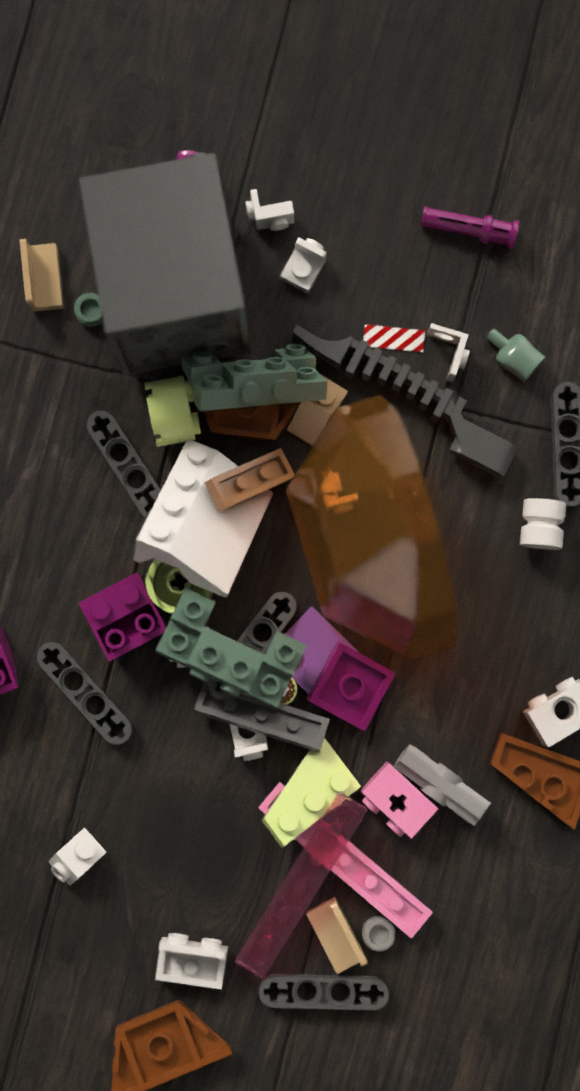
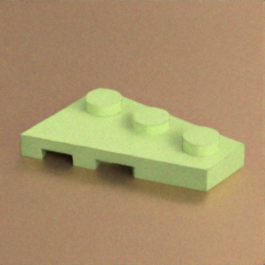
M324 738L320 753L312 750L308 751L262 819V822L279 845L284 847L361 786Z

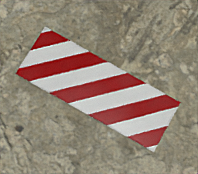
M365 324L364 340L369 342L368 347L423 352L425 330Z

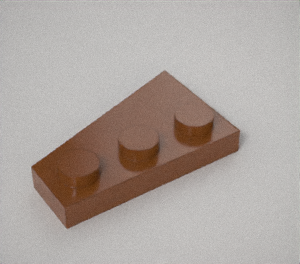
M500 733L489 764L575 830L580 815V761Z

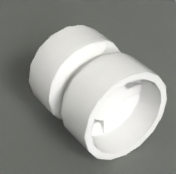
M524 499L522 515L528 523L521 527L520 546L547 550L562 549L564 530L558 527V525L564 522L566 503L551 499Z

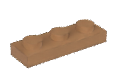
M280 448L213 477L204 484L220 513L281 485L296 476Z

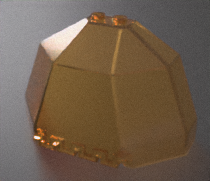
M381 395L337 407L286 489L288 502L322 616L407 659H414L454 647L457 640V606L443 543L420 467L397 409Z

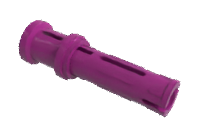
M424 206L420 227L424 226L478 237L479 241H482L483 244H487L490 241L507 245L508 249H513L520 221L514 220L513 223L493 219L492 215L484 216V219Z

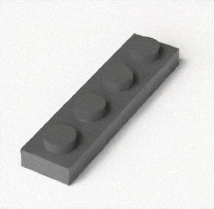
M203 682L194 713L320 753L330 722L329 718L281 703L278 708L274 709L243 693H240L238 697L232 696L224 701L217 700L209 694L208 682ZM216 683L217 687L215 690L221 693L223 691L220 689L221 684Z

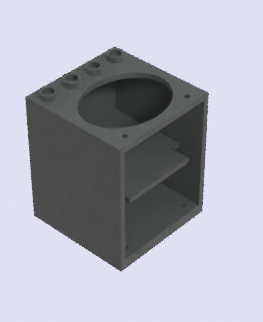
M195 153L184 159L79 178L105 333L124 377L182 366V357L192 356L194 352L198 351L210 352L217 359L251 353L245 307L215 153Z

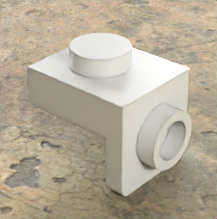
M257 189L250 190L251 201L245 202L249 221L255 220L257 230L270 228L274 231L287 228L289 224L294 223L292 201L260 207Z
M83 828L49 860V863L52 866L53 874L60 881H66L71 886L106 851Z

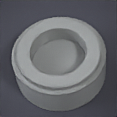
M383 916L369 918L362 928L363 941L373 951H385L395 941L396 933L394 926L389 919Z

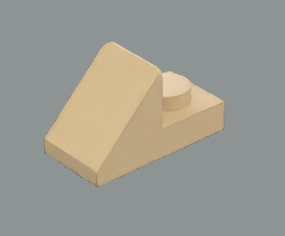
M324 377L327 380L326 400L301 402L287 428L288 432L315 447L348 394L347 390Z

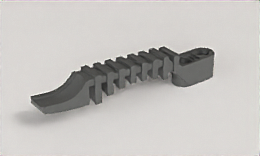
M296 324L293 330V339L330 366L339 370L348 351L354 354L346 368L345 377L352 380L363 359L368 363L363 371L362 380L369 382L377 367L382 370L377 384L384 387L388 377L391 375L396 378L392 387L393 391L399 393L403 383L410 386L405 398L413 401L417 391L424 394L418 408L425 411L429 402L437 405L430 420L436 423L440 417L447 420L454 440L449 452L488 474L504 478L518 448L509 441L463 419L461 411L467 402L466 400L459 397L456 404H454L452 390L448 388L445 391L440 389L438 382L434 380L431 383L424 379V374L420 372L414 374L410 371V366L406 364L400 366L396 363V358L392 356L386 358L382 355L383 351L376 347L372 350L368 347L369 342L363 339L359 342L350 336L339 341H327L318 338Z

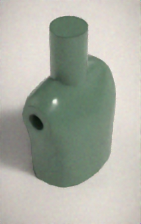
M493 328L486 337V339L500 349L496 356L498 365L513 373L523 383L546 357L535 349L521 334H516L508 340Z

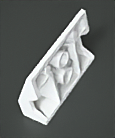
M187 440L137 538L133 560L140 563L154 558L177 567L189 583L227 598L273 492L270 490L265 491L219 513L204 483L238 466L218 450L193 440Z

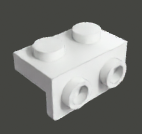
M169 933L168 937H162L159 944L160 951L155 980L222 989L228 946L221 945L222 941L218 939L202 938L201 942L189 941L187 935Z

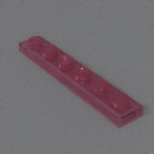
M338 791L234 962L262 980L264 979L366 814V807Z

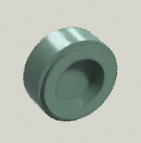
M96 293L81 295L74 305V312L78 320L83 325L89 327L101 324L103 316L99 295Z

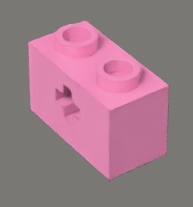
M387 761L361 789V792L365 795L362 802L375 814L381 810L387 815L390 820L386 824L400 837L406 833L412 839L438 810L430 800ZM392 794L396 797H399L401 794L404 795L402 798L404 806L401 809L397 806L390 809L392 802L389 798Z

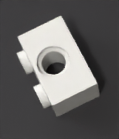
M570 677L555 686L558 691L546 697L545 693L528 702L530 708L524 710L523 713L542 746L550 747L580 729V679L575 681L573 677ZM563 700L569 706V713L564 719H559L555 715L554 709L556 704Z

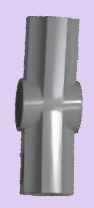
M411 744L403 750L393 766L421 787L420 790L443 807L448 806L457 815L474 826L491 804L464 784L462 778L441 763H435L429 756Z

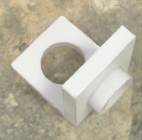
M431 323L427 333L428 336L457 344L447 376V381L453 382L458 368H465L470 350L464 348L469 334Z
M230 724L235 746V757L243 756L244 761L263 757L262 751L268 750L266 736L256 733L252 738H243L238 732V727Z

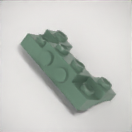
M289 344L285 349H275L274 357L263 360H237L235 362L221 363L212 353L205 351L194 352L192 356L182 357V370L188 378L194 403L200 411L326 400L327 380L316 371V357L305 346L300 344Z
M185 588L155 653L191 669L189 674L201 681L208 682L209 678L221 683L220 689L233 696L238 697L240 693H243L274 709L278 708L307 645L276 631L265 655L205 627L216 602Z

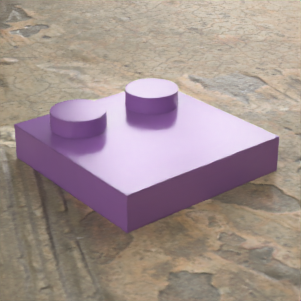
M312 606L284 634L307 645L292 678L308 694L337 641L359 652Z

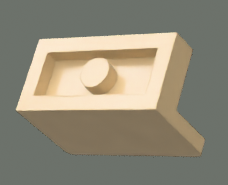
M20 239L24 291L27 305L32 312L64 308L57 244L30 246L27 239Z
M336 897L306 912L337 974L359 962L361 966L368 964L366 955Z

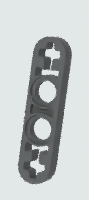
M563 382L551 394L555 500L565 502L566 508H573L580 504V388L572 382ZM564 390H568V394L574 396V399L568 404V412L575 411L576 415L569 413L561 416L558 415V412L565 410V401L558 397ZM562 421H571L575 425L576 434L573 437L566 438L561 435L559 425ZM569 452L575 455L577 458L575 469L568 470L563 468L560 463V457L563 453ZM578 474V479L574 478L571 480L572 490L578 492V495L573 497L571 502L568 501V496L562 495V491L568 487V478L561 480V475L572 476Z
M96 411L87 420L88 432L141 514L147 519L150 512H146L149 503L144 496L140 500L136 496L147 492L153 486L155 490L149 493L156 501L161 489L114 417L106 411ZM98 419H102L104 422L109 420L110 423L107 425V429L113 437L116 433H119L120 437L111 439L103 446L102 442L108 440L100 430L94 431L98 427L96 421ZM117 444H123L128 448V456L123 461H115L111 458V449ZM134 471H141L146 476L145 484L140 488H132L128 484V477Z
M287 592L273 594L237 642L265 654L275 632L281 633L294 616L297 607L295 598ZM284 600L288 603L286 609L289 613L282 612L275 622L281 625L277 628L275 623L263 617V614L266 613L270 618L276 609L274 602L281 603ZM264 624L270 628L271 637L268 641L260 642L254 638L253 628L256 625ZM209 678L207 688L213 698L224 701L233 696L225 691L217 692L215 690L217 687L216 682Z
M48 642L42 645L37 653V662L103 738L115 745L128 741L133 733L132 722L74 656L60 643ZM48 649L51 651L58 649L60 651L57 658L63 665H66L68 660L72 663V666L64 669L59 677L55 674L56 671L61 670L54 662L47 664L45 661L48 658L46 653ZM73 671L79 672L83 677V685L75 691L70 690L65 682L66 676ZM92 696H100L105 702V708L99 715H94L87 709V702ZM111 709L116 714L110 718L116 724L121 722L125 724L123 729L125 736L123 738L119 735L111 736L110 732L113 728L107 721L102 726L98 722V720L106 717Z
M269 974L262 979L259 986L260 1000L267 1007L378 1010L385 1006L389 998L386 983L376 976ZM272 982L277 983L278 989H288L287 982H294L292 987L293 1000H287L288 992H280L277 994L276 999L270 998V993L264 992V989L270 988ZM308 982L316 987L317 992L313 999L303 1000L299 997L297 990L301 984ZM338 983H343L350 989V994L344 1001H337L331 996L332 987ZM354 984H360V991H370L371 985H377L378 991L383 992V994L377 995L376 1001H370V997L367 994H359L360 1001H354L356 995Z

